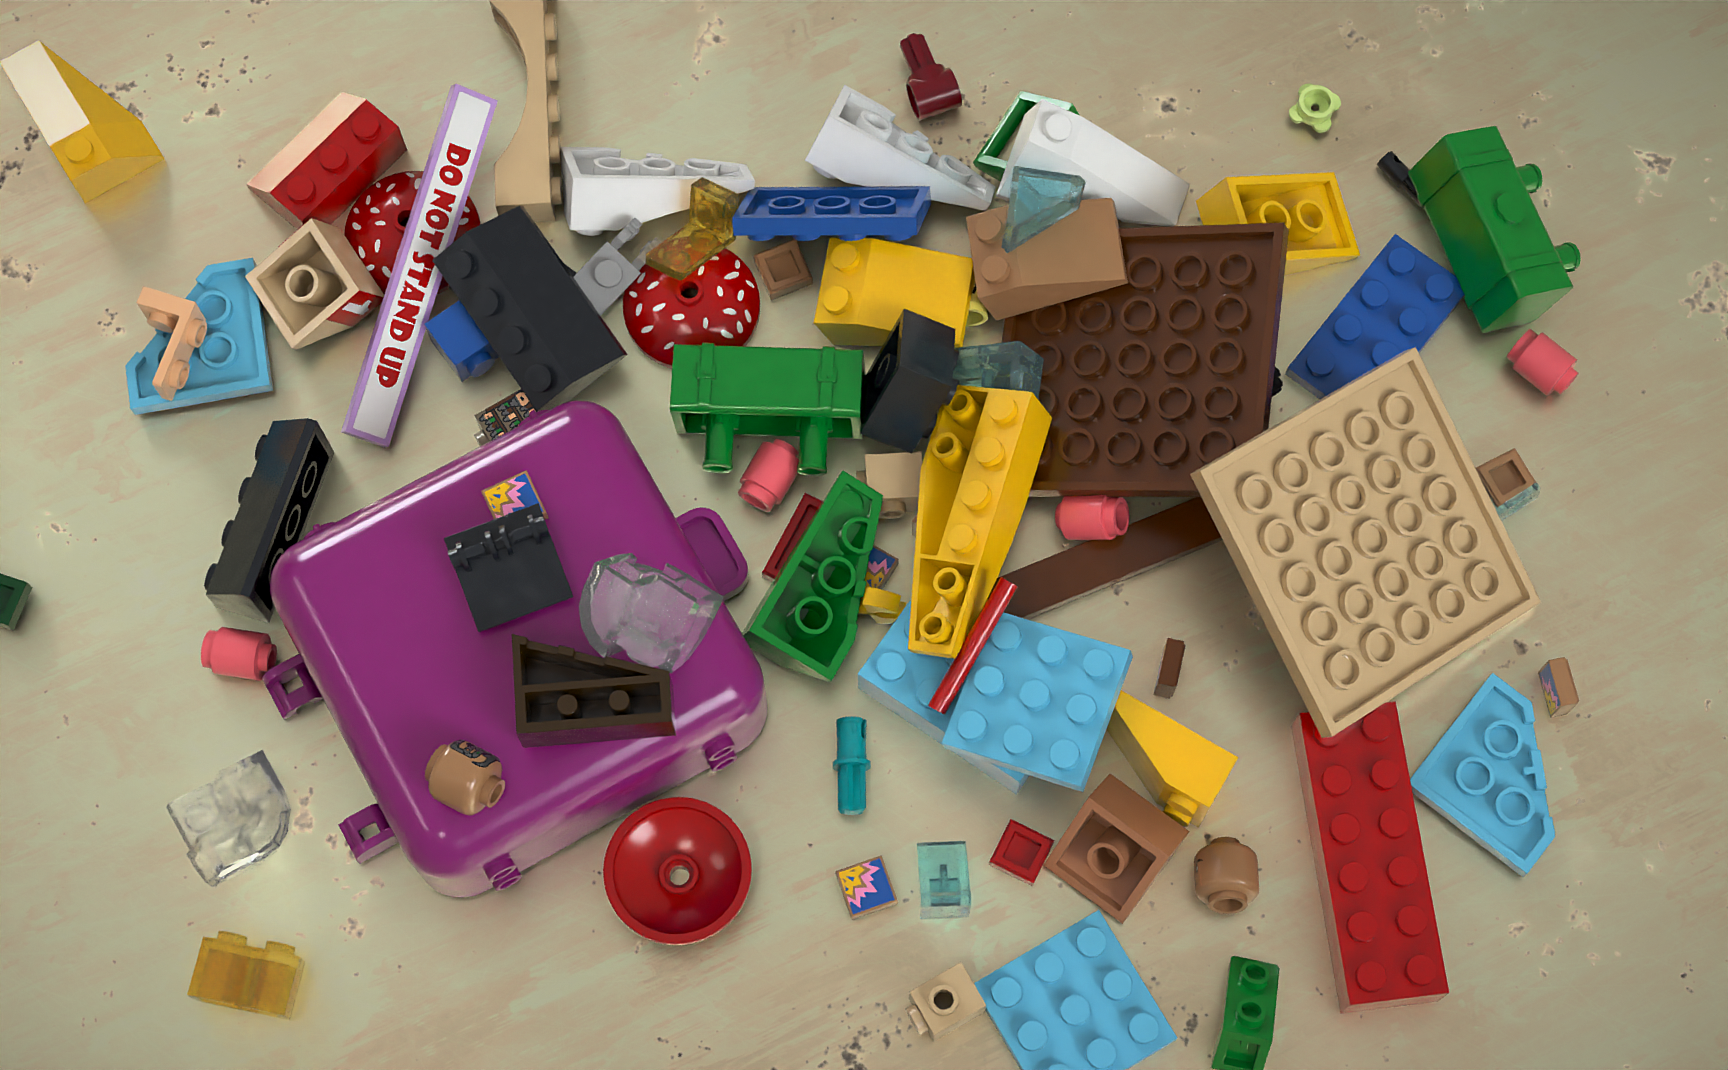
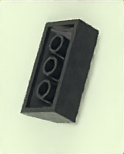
M519 205L465 232L432 260L537 411L550 410L558 405L569 402L628 355L524 206Z
M304 418L273 421L268 435L263 434L260 437L255 450L256 466L252 476L246 477L243 480L239 490L238 502L240 507L235 520L227 522L222 534L221 544L224 548L218 563H213L206 574L204 583L205 590H207L206 596L216 608L270 623L275 610L270 594V579L273 568L279 557L289 547L301 541L334 455V450L316 420Z

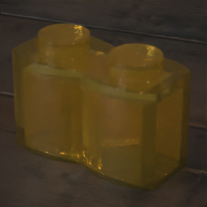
M218 931L217 939L203 937L187 993L189 997L213 1005L280 1019H291L305 966V961L301 957L294 955L295 947L274 941H267L265 949L246 945L247 937L227 931Z

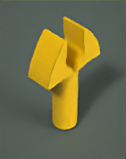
M866 586L858 613L869 614L877 624L894 623L906 607V602H900L901 595Z

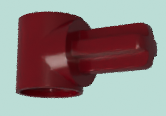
M912 33L907 38L901 40L900 48L911 72L906 82V90L916 118L920 121L961 107V92L953 71L950 68L945 69L942 64L935 63L925 37L922 34Z

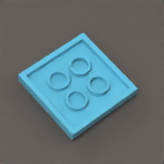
M1003 612L966 678L942 741L944 748L1084 792L1133 658L1131 650Z
M1099 910L974 983L986 1004L985 1010L1021 1070H1127L1177 1039L1176 1034Z

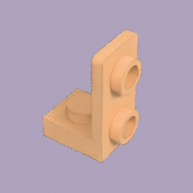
M143 286L136 303L147 318V323L160 331L173 333L152 382L161 398L172 401L177 389H182L187 382L190 371L188 362L194 348L200 347L205 339L207 332L206 318L196 302Z

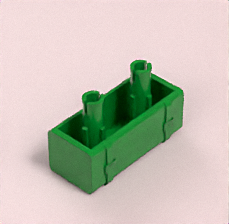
M1497 126L1445 135L1408 171V175L1418 194L1417 200L1421 208H1424L1465 295V303L1468 309L1472 310L1482 333L1531 323L1573 289L1567 272H1573L1579 267L1581 261L1579 249L1571 242L1557 246L1553 245L1529 193L1537 192L1542 186L1541 170L1537 165L1531 163L1516 167Z
M702 343V345L674 344L670 413L676 432L679 434H706L703 470L711 473H729L733 470L732 452L734 435L800 437L797 472L805 476H823L827 474L828 438L863 439L860 429L866 375L863 350L835 349V347L829 346L817 349L715 346V343Z

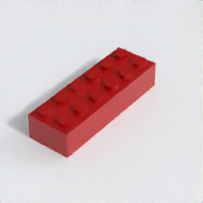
M1396 701L1382 704L1336 735L1324 738L1321 737L1310 713H1299L1291 729L1340 1014L1438 1002L1449 994V988Z

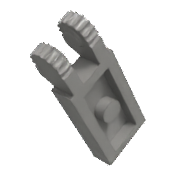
M636 218L632 219L611 243L607 241L574 276V279L600 316L641 274L639 270L663 246V243L657 238L649 241L640 250V254L632 263L618 252L627 241H631L640 231L639 228L643 224Z

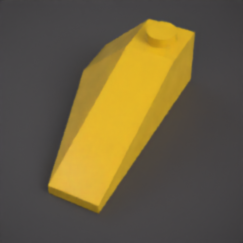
M37 41L0 61L11 83L85 204L164 160L162 153L140 119L42 42Z

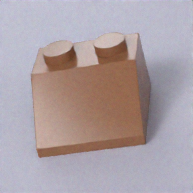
M1109 774L1088 797L1043 866L1123 924L1190 831L1112 774Z

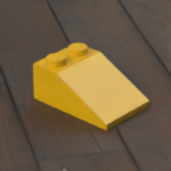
M1334 172L1225 177L1196 200L1203 225L1285 223L1289 230L1284 276L1356 259L1360 256Z
M829 238L813 323L833 345L883 346L902 311L907 309L954 328L955 348H962L975 278L972 258L874 238H863L856 241Z
M1120 691L1106 730L1154 801L1164 808L1162 812L1181 826L1188 827L1189 823L1199 828L1238 757L1124 691Z

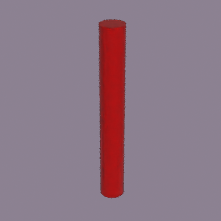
M1002 577L999 579L928 706L944 715L946 714L1018 586Z

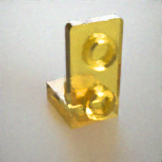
M703 177L691 184L689 223L646 254L645 263L677 280L686 278L736 240V236H733L732 217L738 209L739 194Z

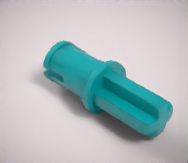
M854 716L842 717L836 720L837 759L833 761V769L838 771V811L844 815H859L866 808V771L871 769V761L866 759L867 720Z

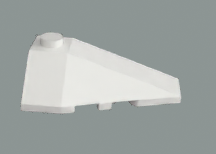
M844 85L805 161L813 165V168L819 174L827 178H838L846 183L866 187L930 186L931 200L987 211L996 189L993 184L954 156L942 155L939 157L927 143L929 138L918 130L912 134L906 133L892 123L896 116L893 112Z
M1042 99L1024 114L996 197L1012 204L1112 198L1115 203L1117 219H1120L1121 222L1172 227L1177 224L1190 184L1084 117Z
M561 147L564 215L570 230H576V232L582 235L595 236L602 234L603 230L616 231L623 229L634 218L643 223L752 190L755 185V179L746 164L691 158L684 161L683 166L675 165L673 161L662 158V154L647 153L646 158L634 160L620 158L621 149Z

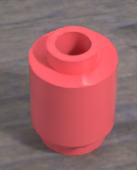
M1529 329L1517 341L1506 356L1507 359L1514 363L1512 369L1546 396L1551 394L1553 390L1561 395L1579 374L1573 369L1578 361L1575 357L1543 332L1538 335L1532 329Z
M775 439L773 443L762 442L740 479L742 486L738 491L739 496L750 505L765 512H770L774 505L781 504L798 475L797 465L799 459L797 456L799 452L797 449L780 439Z
M1106 495L1064 496L1062 502L1056 507L1055 522L1057 528L1062 531L1064 537L1068 540H1113L1116 535H1124L1129 525V508L1126 500L1122 497H1107Z
M221 627L218 631L209 630L204 637L201 647L202 666L212 669V672L218 675L260 681L267 671L275 667L277 660V647L275 644H271V638L267 633Z

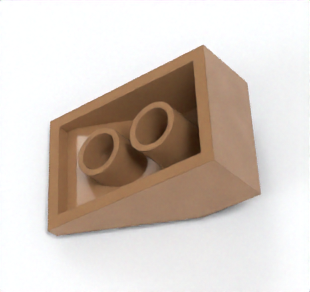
M1112 198L1008 204L966 217L978 299L996 320L1128 283L1115 203Z

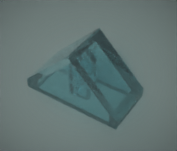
M1014 166L1008 191L1001 246L1005 252L1009 253L1079 209L1086 184L1082 177Z
M966 841L917 843L920 919L969 917L971 891Z

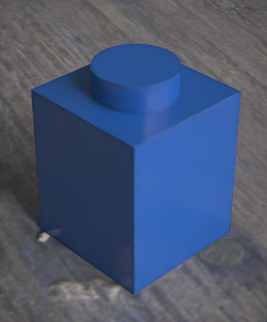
M460 300L424 324L431 342L461 382L471 376L479 377L494 365L495 360L499 358Z

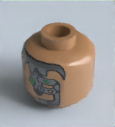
M462 739L454 741L449 745L443 744L436 749L425 770V779L429 782L428 788L431 797L469 816L479 813L485 806L493 807L501 798L505 788V781L501 779L502 765L500 759L490 752Z

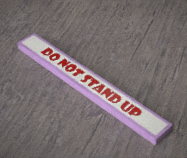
M458 84L450 87L341 433L384 448L389 447L426 330L424 324L429 321L443 276L432 260L454 241L498 100Z

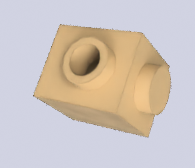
M922 451L913 452L912 454L909 452L865 454V470L856 471V479L883 495L880 518H900L905 516L906 512L918 511Z
M962 962L909 991V1000L912 1005L905 1008L919 1035L927 1031L934 1042L984 1013L986 1004Z

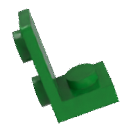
M1239 956L1231 957L1223 1021L1214 1047L1211 1068L1218 1070L1264 1069L1273 1041L1280 970L1278 965Z

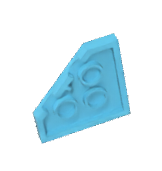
M253 257L207 265L196 278V286L185 299L197 303L206 318L207 332L201 346L195 347L188 362L190 371L186 384L182 389H177L172 401L161 398L152 382L173 333L155 329L157 334L141 353L137 351L126 364L130 409L135 415L273 391L262 302L245 278L257 266Z
M1492 673L1412 775L1410 782L1414 795L1520 876L1524 877L1555 838L1553 819L1549 816L1545 794L1547 785L1541 751L1538 750L1533 726L1535 717L1532 702Z

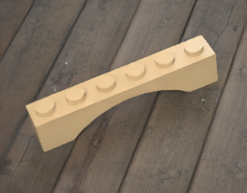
M489 0L495 22L510 36L521 53L528 77L526 104L520 125L507 149L494 163L496 210L499 216L520 205L524 206L534 222L555 221V205L563 204L561 177H554L553 163H561V145L559 135L552 136V122L560 121L558 95H551L550 81H558L556 53L549 54V41L557 39L555 14H548L547 1L552 0Z

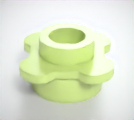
M1302 85L1298 91L1299 100L1297 104L1289 110L1290 119L1294 123L1303 122L1313 126L1314 130L1318 133L1327 132L1332 125L1330 118L1333 112L1339 110L1341 106L1339 96L1321 85ZM1316 105L1319 107V110L1313 111L1311 106Z

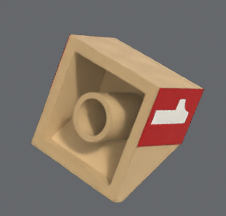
M310 218L245 276L291 348L296 350L354 327L378 307L384 298L383 292L340 228Z

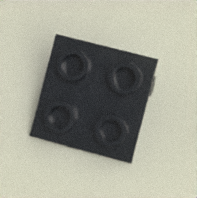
M539 503L444 538L449 558L454 570H456L478 632L573 598Z

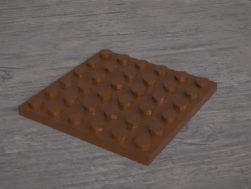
M1285 223L1119 228L1128 280L1127 284L1005 318L996 389L1033 392L1052 417L1028 497L1106 495L1107 497H1201L1190 474L1268 430L1289 230Z

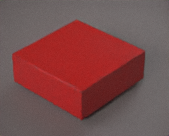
M1010 819L989 861V865L1033 886L1055 840Z

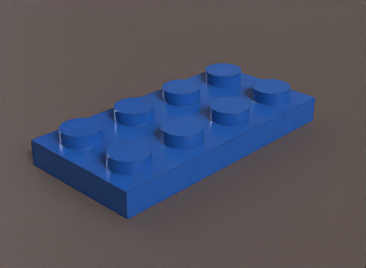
M930 186L754 187V189L748 191L732 217L733 236H748V239L753 241L770 240L775 235H793V238L798 241L815 240L821 235H838L839 239L844 241L860 240L865 238L866 235H884L885 239L891 241L906 240L911 238L912 235H917L931 205Z
M1395 234L1288 366L1285 375L1318 399H1322L1405 350L1416 347L1418 353H1420L1465 296L1456 276Z

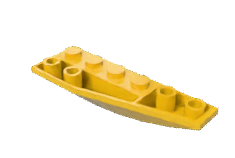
M957 385L948 406L943 404L940 406L937 421L932 431L920 471L908 649L912 653L955 659L997 580L1027 503L1052 421V417L1033 392Z

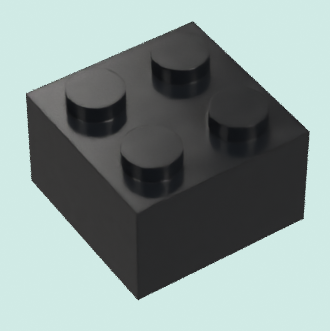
M907 309L902 311L865 375L860 434L911 454L921 438L928 439L937 421V411L942 404L946 406L950 404L957 389L958 380L953 378V371L959 358V350L954 349V328Z

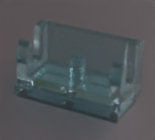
M1021 341L954 348L959 350V358L953 371V378L958 380L957 385L1033 392L1037 399H1039L1044 358Z

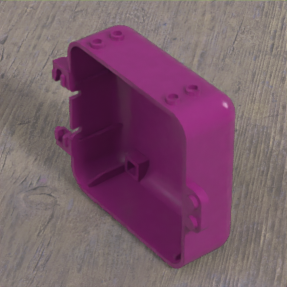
M577 400L563 403L550 410L538 412L533 410L529 413V417L525 418L518 427L347 517L321 526L315 524L313 530L307 533L303 540L289 547L279 557L271 574L270 594L272 602L299 654L271 668L263 675L262 680L284 720L297 714L296 710L300 706L309 702L316 704L324 700L378 804H372L338 824L356 861L361 864L399 843L406 858L426 883L436 891L447 896L471 897L481 894L492 887L496 891L503 890L522 878L521 871L706 769L711 768L712 772H716L729 766L738 758L736 753L749 746L758 737L767 717L766 691L760 664L724 603L725 600L741 592L747 584L748 566L742 552L724 521L715 511L700 507L675 518L619 419L607 408L594 402ZM527 470L547 512L548 519H545L573 598L478 632L456 570H454L449 558L444 538L494 520L481 491ZM512 634L524 636L530 641L555 647L561 645L574 648L577 652L602 658L608 656L669 671L674 691L676 736L523 748L516 734ZM299 676L303 686L288 693L283 684ZM460 739L468 741L497 756L502 765L501 779L505 781V788L499 801L493 807L485 806L479 813L471 816L462 814L432 798L428 788L429 782L425 779L427 764L435 750L443 744L449 745ZM376 823L380 833L365 840L360 831Z

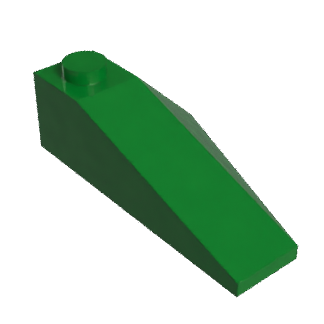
M845 471L839 474L742 632L750 648L780 666L829 683L832 681L855 641L858 624H856L861 598L864 596L865 577L870 551L873 550L883 499L882 494Z

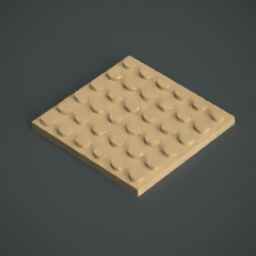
M1416 347L1403 351L1190 474L1322 738L1336 735L1541 603Z

